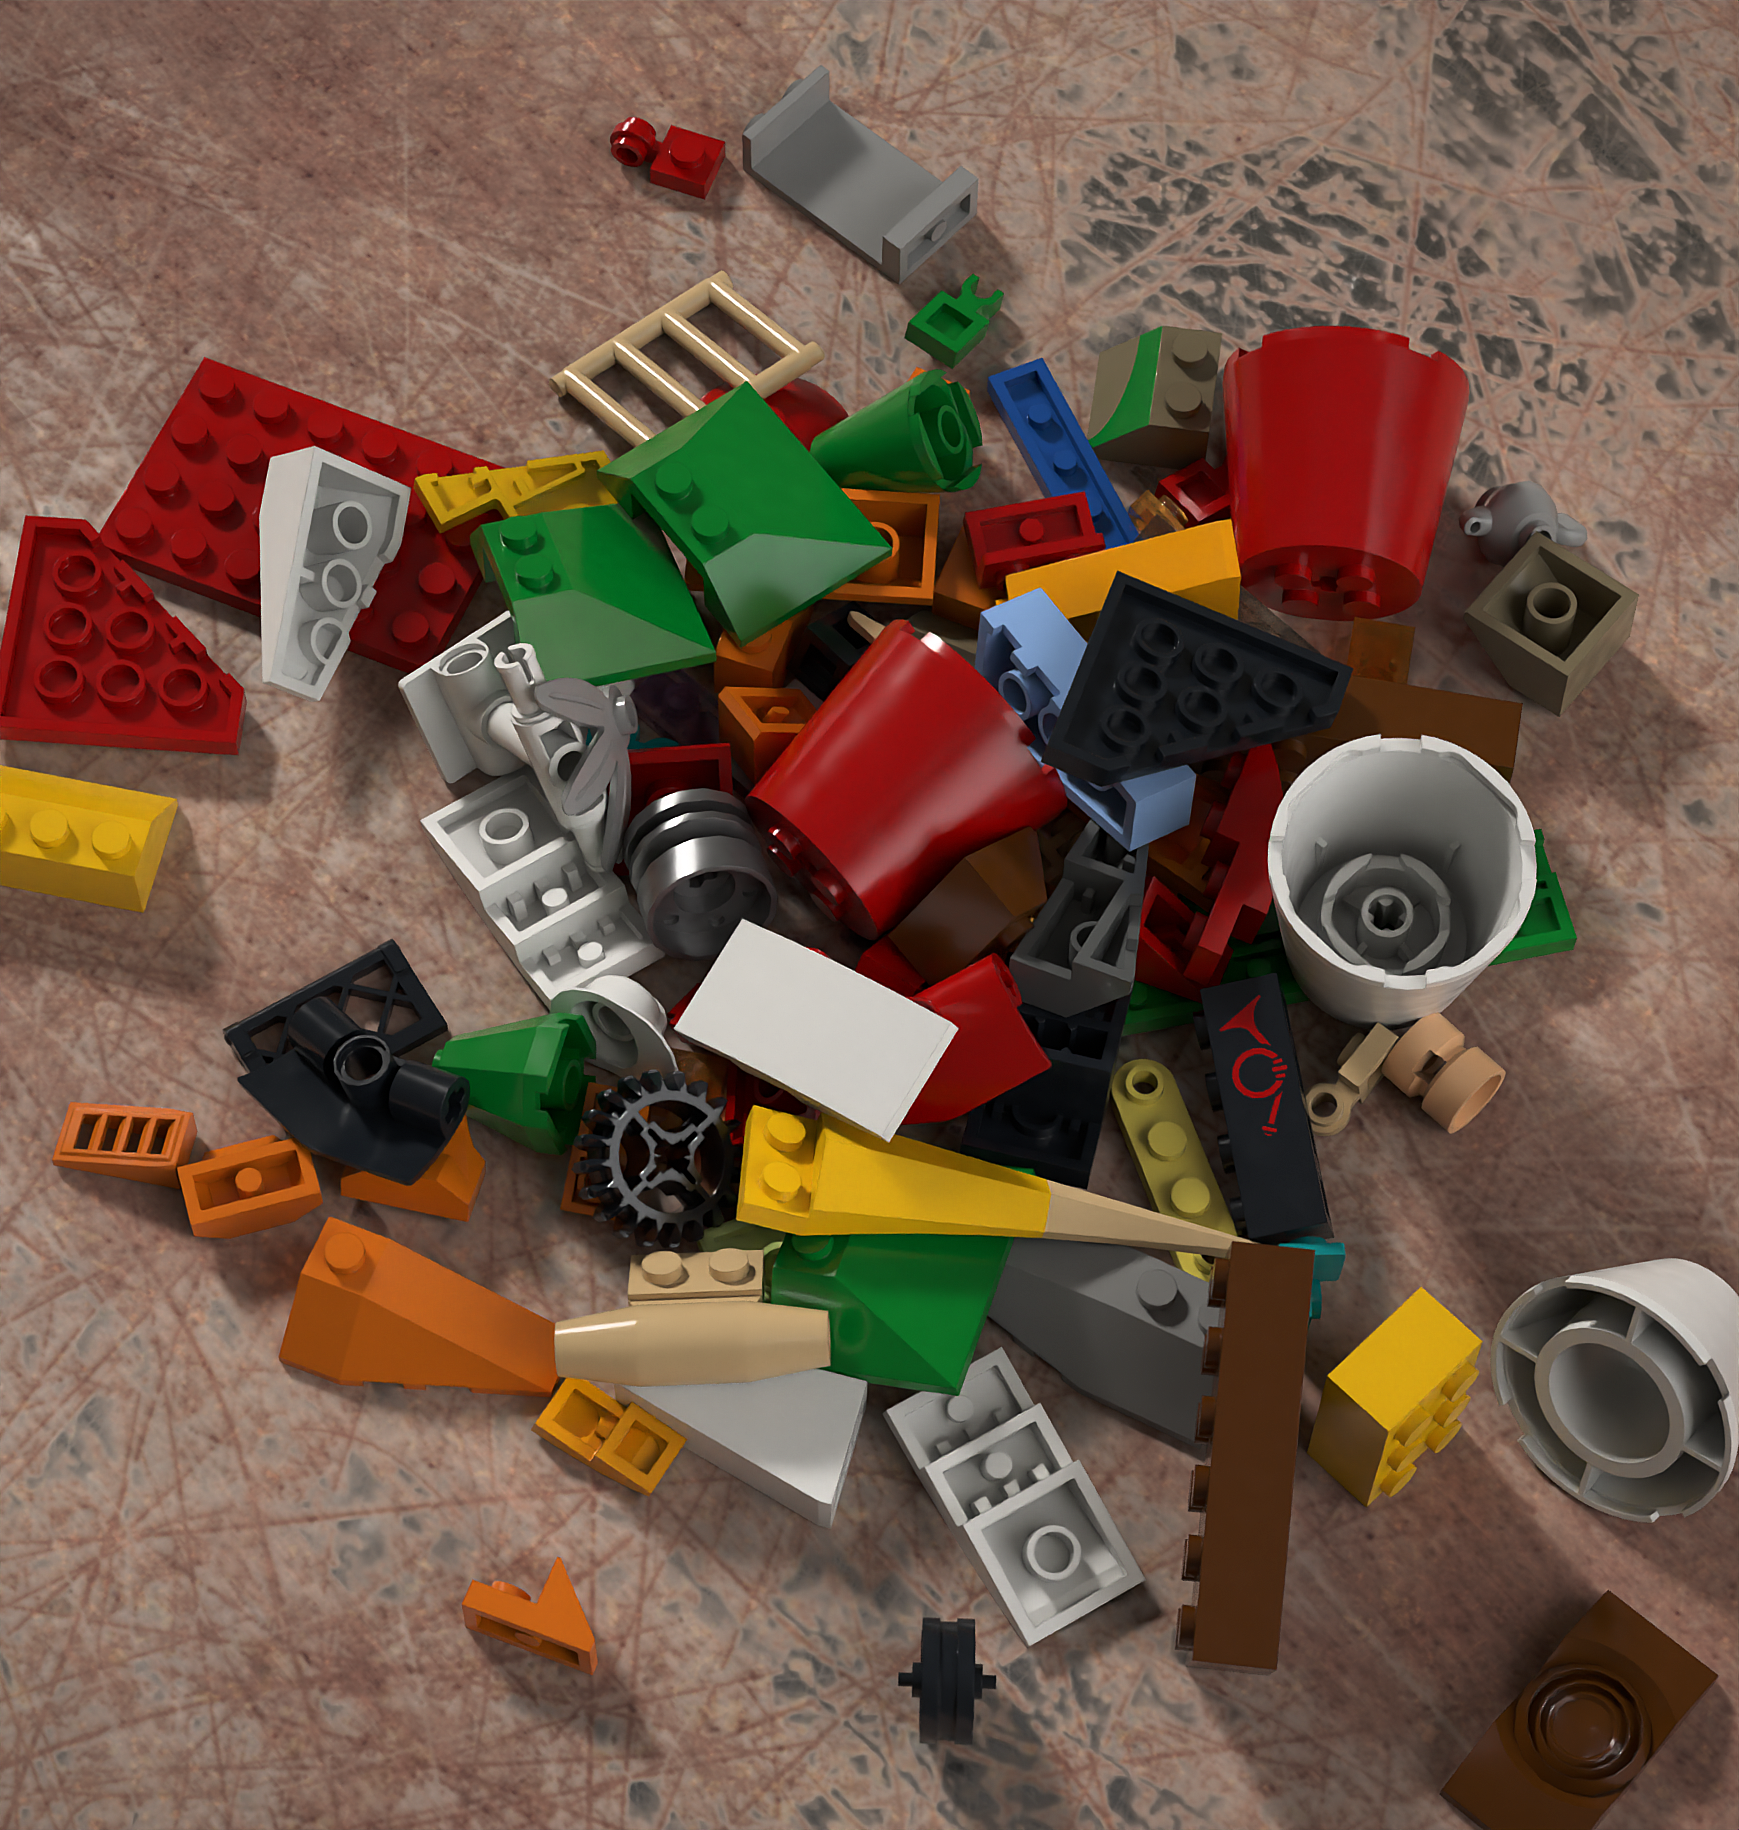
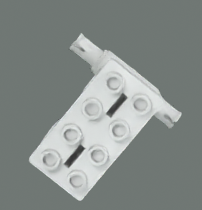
M509 610L399 681V690L442 779L448 783H454L475 768L491 776H502L522 768L525 764L530 765L534 769L557 821L566 829L573 831L584 855L587 868L593 872L605 871L601 865V852L609 802L607 790L605 789L589 807L572 816H568L563 812L561 804L562 793L584 751L588 747L586 745V738L589 727L576 725L540 709L534 696L535 687L547 681L537 661L536 652L532 645L527 643L515 644L513 620ZM631 679L597 686V688L602 691L606 686L615 685L620 690L622 696H626L632 693L635 681ZM622 848L616 861V863L618 864L621 863L624 859L622 855Z

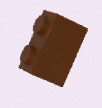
M1028 826L964 857L888 935L930 987L984 957L996 953L1001 947L1004 951L1010 950L1022 941L1027 932L1035 927L1029 919L1047 902L1037 833L1031 826Z

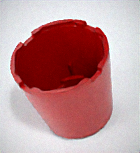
M1311 326L1277 331L1264 335L1262 347L1248 352L1238 348L1232 353L1224 368L1223 398L1231 521L1241 574L1240 590L1247 597L1262 606L1281 613L1301 618L1329 621H1364L1383 618L1400 613L1418 601L1422 593L1469 402L1468 378L1463 369L1449 356L1441 351H1437L1428 357L1409 349V337L1381 330L1351 326Z
M904 619L893 620L881 631L745 798L747 811L759 833L769 845L766 851L773 862L789 877L794 876L810 893L814 903L829 919L834 922L839 920L858 935L872 941L877 940L899 925L964 857L1028 826H1031L1036 832L1059 816L1067 807L1066 791L1056 768L1047 764L1042 768L1039 766L1027 748L1036 740V737L1009 703L970 663L931 632H928L921 640L912 636L911 634L915 630L911 623Z

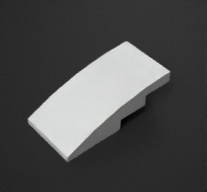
M525 764L522 768L503 775L420 820L424 832L462 891L514 965L549 1010L551 1001L561 990L573 987L584 989L595 979L608 975L629 977L665 957V953L654 946L646 931L643 918L629 903L625 885L613 871L610 873L606 871L593 872L587 868L584 855L573 831L566 829L557 821L534 769L530 765Z
M744 919L740 921L674 1027V1030L688 1041L725 1057L743 1071L788 1091L803 1104L888 1143L959 1029L952 1022L885 986L792 940Z
M1002 1347L970 1364L959 1396L920 1391L882 1413L954 1538L1026 1647L1033 1645L1146 1580L1080 1460L1072 1461L1041 1403L1033 1404Z

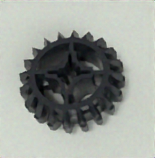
M657 1069L642 1072L639 1081L633 1075L619 1079L617 1092L612 1089L601 1091L596 1097L601 1111L592 1109L584 1112L581 1119L593 1133L576 1136L572 1144L579 1150L587 1152V1160L574 1163L571 1170L579 1175L589 1174L591 1184L584 1186L578 1196L583 1200L599 1198L601 1203L595 1209L593 1219H596L597 1222H604L615 1217L613 1236L622 1239L629 1237L634 1232L635 1242L639 1247H651L658 1239L664 1249L679 1246L682 1237L689 1243L701 1240L704 1236V1226L716 1228L725 1222L720 1207L730 1208L736 1206L738 1196L728 1185L740 1183L741 1168L734 1167V1158L743 1156L744 1144L733 1145L730 1134L737 1132L742 1122L738 1121V1119L723 1121L720 1117L726 1108L727 1099L720 1096L705 1102L708 1083L698 1080L687 1086L685 1073L681 1071L669 1072L663 1079L660 1071ZM646 1106L659 1107L674 1113L684 1122L679 1127L664 1131L655 1121L647 1123L639 1114V1111ZM620 1143L627 1155L626 1169L623 1173L619 1163ZM669 1146L664 1151L667 1161L660 1162L667 1165L666 1170L652 1172L657 1167L654 1157L661 1156L655 1154L654 1150ZM698 1146L701 1156L700 1174L694 1163V1154ZM656 1186L666 1196L674 1195L682 1206L671 1213L661 1212L645 1205L637 1196L641 1192L652 1190Z

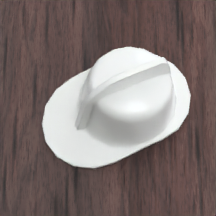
M608 975L595 979L584 989L573 987L561 990L551 1001L549 1014L560 1012L584 1016L596 1040V1060L584 1058L585 1061L609 1070L622 1078L633 1075L638 1081L644 1071L657 1069L660 1071L663 1079L669 1072L678 1071L674 1054L663 1037L667 1027L665 1009L639 983L625 976Z

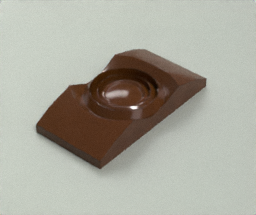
M1607 1590L1567 1633L1517 1698L1492 1723L1442 1788L1440 1795L1483 1830H1595L1713 1686L1719 1675L1615 1594Z

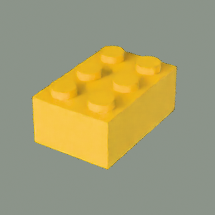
M1420 1287L1327 1375L1307 1454L1366 1508L1382 1492L1389 1498L1394 1496L1414 1475L1417 1467L1412 1463L1428 1447L1434 1453H1438L1460 1430L1462 1423L1457 1418L1470 1402L1471 1397L1466 1394V1391L1479 1375V1370L1474 1366L1483 1341L1425 1289Z

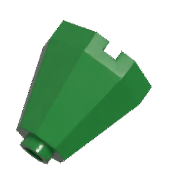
M558 1012L456 1035L445 1043L444 1049H439L436 1052L432 1066L463 1076L469 1081L470 1100L466 1116L535 1152L562 1155L568 1151L565 1144L574 1145L572 1142L578 1136L588 1082L596 1083V1076L584 1075V1058L596 1060V1040L583 1015Z

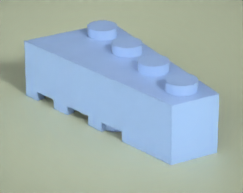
M1040 587L980 613L975 669L1009 703L1036 737V740L1027 748L1042 768L1045 764L1040 762L1086 649L1087 642ZM1188 765L1103 787L1056 769L1064 785L1067 797L1129 852L1189 825L1196 774Z

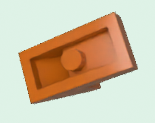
M557 1557L537 1603L531 1602V1597L525 1591L512 1584L495 1581L492 1586H488L472 1580L462 1602L466 1628L593 1675L598 1664L595 1639L560 1557Z

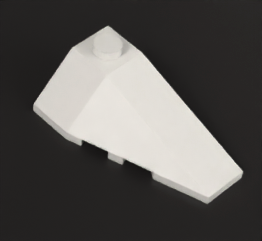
M316 446L270 458L259 514L262 683L310 702L320 701L351 642L349 631L360 610L370 606L377 592L373 588L375 581L384 564L393 562L401 546L411 494L410 487Z

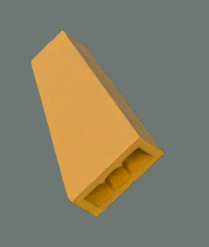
M1231 519L1215 521L1006 575V599L995 600V606L1041 587L1088 644L1116 572L1120 571L1238 620L1241 574Z

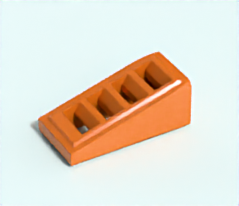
M70 1102L52 1158L53 1165L181 1189L177 1167L188 1165L198 1132L194 1115L191 1112L168 1108ZM82 1124L95 1125L88 1149H75ZM108 1128L118 1130L112 1151L101 1150ZM132 1133L142 1134L136 1153L126 1152ZM155 1137L165 1139L161 1154H151Z

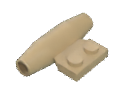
M725 1248L716 1252L674 1253L671 1251H657L646 1255H631L628 1284L629 1307L556 1322L554 1337L556 1371L558 1377L637 1387L750 1383L831 1365L829 1312L764 1303L766 1272L764 1250L742 1251L736 1248Z

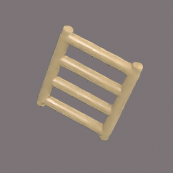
M721 270L565 367L560 373L549 379V386L559 397L567 393L572 395L630 445L636 448L656 436V434L593 383L591 379L618 363L684 418L706 406L704 402L639 351L640 348L664 333L731 387L736 388L748 381L763 400L824 360L825 354L822 348L814 341L807 345L802 344L734 291L730 277ZM712 303L782 359L758 375H755L686 319Z

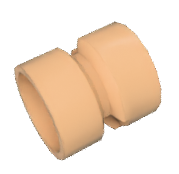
M1437 1012L1422 1017L1401 1037L1385 1059L1381 1073L1409 1098L1421 1095L1423 1097L1421 1108L1451 1134L1467 1125L1486 1106L1502 1084L1506 1072L1478 1046L1465 1049L1463 1047L1465 1041L1464 1034ZM1446 1061L1447 1063L1434 1075L1433 1073Z

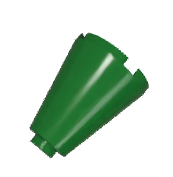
M934 369L919 374L817 435L812 441L809 453L840 488L909 493H953L971 488L979 479L982 463L973 466V448L983 446L978 416L966 390L958 381L948 384L941 378L947 372L941 369Z

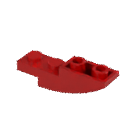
M1271 743L1250 748L1246 755L1241 752L1233 753L1220 783V786L1231 790L1225 804L1216 800L1213 801L1199 834L1210 840L1201 863L1213 868L1202 896L1213 902L1207 916L1196 911L1181 948L1192 952L1183 976L1206 986L1224 952L1229 937L1232 936L1252 944L1268 913L1273 898L1268 872V845L1273 821L1278 807L1283 800V791L1278 764Z

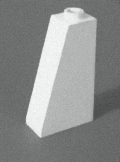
M812 1369L750 1383L652 1387L614 1384L616 1401L626 1408L631 1402H634L687 1439L683 1447L816 1525L831 1529L866 1410L867 1381L821 1369Z

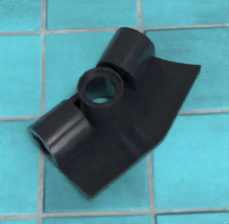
M318 997L310 1000L294 1014L289 1023L287 1034L293 1049L275 1061L238 1077V1083L308 1151L406 1186L413 1185L436 1161L463 1120L470 1100L469 1081L463 1076L415 1060L407 1061L393 1056L385 1041L377 1036L368 1035L328 997ZM376 1074L375 1076L371 1077L370 1079L364 1080L365 1078L369 1077L370 1075Z

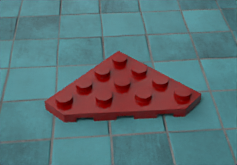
M25 515L0 649V739L239 756L247 705L244 688L230 673L225 674L208 656L206 647L177 616L172 617L155 599L150 587L123 559L120 561L109 548L99 545L102 542L101 535L86 519Z

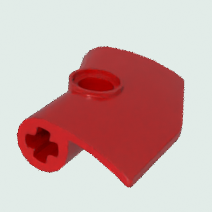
M992 953L914 996L905 997L952 1022L959 1029L900 1125L943 1122L960 1117L1048 1070L1052 1066L1051 1061L1017 1009L1022 1004L1019 988L1010 970L997 954Z

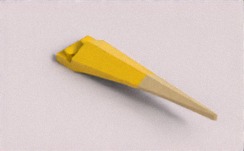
M753 1105L746 1121L736 1220L800 1236L947 1234L1044 1238L1154 1248L1225 1258L1232 1241L1260 1244L894 1134L888 1143L823 1112L820 1113L817 1120Z

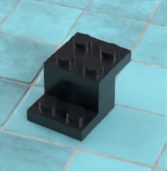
M1010 951L1007 952L1005 964L1008 967V969L1010 957L1014 953ZM1133 988L1129 995L1067 1018L1022 1002L1021 1006L1017 1007V1009L1051 1061L1052 1066L1048 1070L971 1110L963 1134L960 1154L993 1164L1034 1169L1037 1177L1087 1190L1111 1095L1120 1042Z

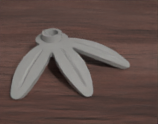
M577 678L550 680L535 687L534 696L540 709L576 725L589 727L593 738L562 793L561 804L563 812L568 816H572L583 811L599 798L610 782L607 820L601 852L602 868L607 873H610L623 846V836L628 828L632 793L627 747L630 741V734L636 733L638 729L636 708L629 695L622 696L620 690L615 685L606 686L601 691L589 682Z

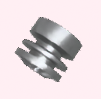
M706 788L675 792L655 800L637 814L624 833L622 855L629 870L631 883L638 894L637 902L646 931L654 946L669 956L692 961L718 958L742 919L767 929L775 917L778 895L768 866L761 854V846L755 834L752 819L745 805L729 793Z

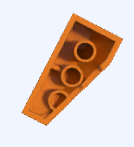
M328 1217L300 1273L279 1353V1361L281 1363L345 1386L364 1387V1382L403 1384L404 1389L426 1390V1385L466 1387L472 1393L552 1398L561 1378L557 1375L555 1363V1323L389 1238L336 1218Z

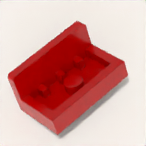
M1085 491L965 512L962 522L979 590L997 587L1000 591H1006V575L1103 551L1106 548L1103 533L1095 532Z

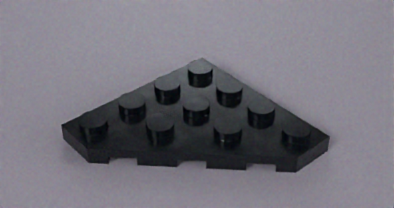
M1117 571L1040 762L1103 787L1331 728L1339 712L1354 668Z

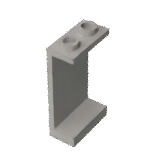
M820 65L804 80L798 79L794 81L784 93L783 98L767 113L756 115L747 124L742 134L743 170L900 285L977 214L979 178L960 166L945 181H940L829 100L830 71Z

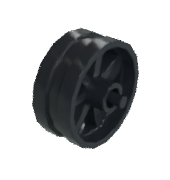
M922 1617L921 1661L913 1662L912 1673L898 1672V1686L912 1687V1697L920 1698L919 1743L937 1744V1740L954 1741V1744L972 1745L974 1699H982V1689H996V1675H983V1664H975V1619L957 1618V1622L940 1621V1618Z

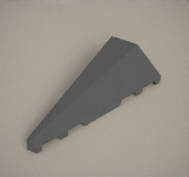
M1090 819L1064 859L1062 879L1033 922L1035 927L1025 934L1010 957L1009 970L1019 988L1022 1002L1067 1018L1130 994L1134 986L1149 843L1129 852L1093 819Z

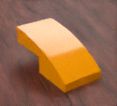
M566 1378L531 1429V1431L583 1464L648 1497L687 1441L685 1437L634 1402H631L626 1408L589 1381Z

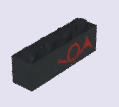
M1277 973L1200 989L1204 1010L1193 1012V1020L1201 1051L1212 1049L1216 1072L1205 1074V1080L1213 1112L1224 1110L1228 1134L1217 1136L1225 1174L1236 1172L1241 1196L1230 1198L1231 1213L1237 1236L1248 1235L1250 1241L1274 1246L1286 1244L1296 1238L1315 1236L1323 1239L1334 1238L1285 993Z

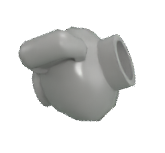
M1531 481L1490 488L1478 499L1475 508L1465 511L1458 518L1459 527L1466 535L1477 536L1480 551L1487 560L1501 567H1505L1536 531L1555 543L1571 547L1582 546L1587 540L1586 528L1568 514L1557 513L1555 503L1544 488Z

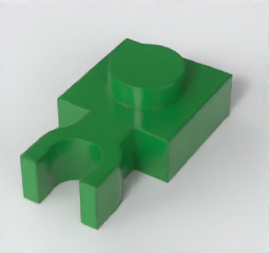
M972 274L962 284L960 295L957 299L941 290L908 322L904 338L953 369L985 338L990 322L989 319L1000 310L1004 293L997 289L989 298L975 296L980 277Z

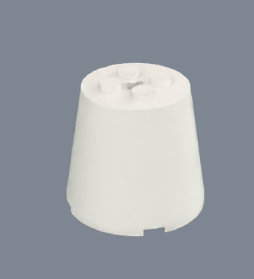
M1381 734L1356 739L1332 749L1308 766L1288 789L1278 807L1271 829L1268 845L1269 880L1291 973L1304 994L1322 1011L1346 1024L1372 1030L1377 1022L1388 1030L1411 1027L1422 1017L1437 1012L1440 1013L1448 1007L1512 941L1528 914L1535 894L1537 863L1534 845L1536 838L1531 821L1522 802L1509 783L1494 768L1470 751L1435 737L1421 735L1420 740L1408 738L1381 739ZM1387 923L1394 926L1395 928L1394 931H1391L1388 928H1385L1383 930L1378 929L1384 927Z

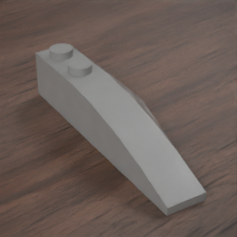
M1015 1237L988 1316L1012 1334L1013 1342L1032 1357L1037 1354L1062 1374V1380L1078 1393L1195 1448H1201L1202 1444L1194 1443L1198 1402H1201L1202 1395L1211 1396L1213 1376L1201 1375L1204 1335L1207 1334L1208 1326L1218 1327L1219 1308L1207 1307L1209 1282L1126 1245Z

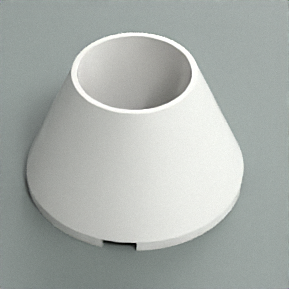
M1676 1258L1657 1259L1543 1281L1524 1292L1504 1312L1498 1322L1491 1346L1490 1365L1495 1395L1499 1406L1508 1403L1514 1418L1524 1433L1517 1440L1532 1461L1553 1482L1578 1500L1599 1511L1626 1520L1653 1523L1659 1516L1680 1513L1684 1517L1689 1516L1704 1507L1722 1489L1734 1467L1739 1445V1296L1723 1279L1707 1268L1687 1260Z

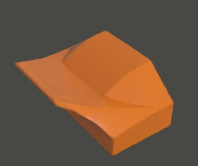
M466 1113L451 1140L436 1161L413 1185L406 1186L346 1165L341 1176V1196L469 1222L486 1174V1161L474 1147Z
M270 1135L204 1152L200 1162L177 1167L191 1228L195 1237L231 1239L295 1222L323 1204L311 1153L295 1138L280 1140L275 1135Z

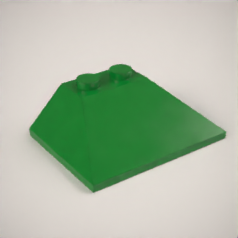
M748 381L597 470L599 481L633 520L647 511L703 577L705 607L740 648L892 555V547Z
M619 503L542 512L527 516H513L502 521L482 524L470 535V545L485 583L498 582L513 620L515 644L527 643L532 645L547 682L558 678H577L597 687L716 662L715 648L662 529L647 511L633 520Z
M1000 1165L1036 1176L1034 1169ZM786 1232L773 1265L771 1304L829 1312L831 1365L817 1369L864 1380L872 1384L959 1396L1015 1237L947 1234L800 1236Z

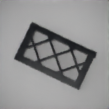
M390 939L372 951L264 1009L222 1029L225 1042L232 1048L247 1073H251L286 1053L289 1043L287 1034L289 1023L294 1014L304 1004L314 998L327 997L334 992L341 993L338 1007L344 1013L350 996L385 1003L377 1032L363 1030L368 1035L377 1036L385 1041L392 1055L398 1058L448 1031V1025L410 967L409 962L401 952L400 946L393 939ZM383 966L386 967L393 978L389 992L354 984L358 979ZM399 989L401 990V992L403 993V995H402V994H398V990H399ZM394 1005L413 1009L419 1021L393 1035L386 1034ZM277 1023L285 1024L276 1053L256 1048L251 1037Z

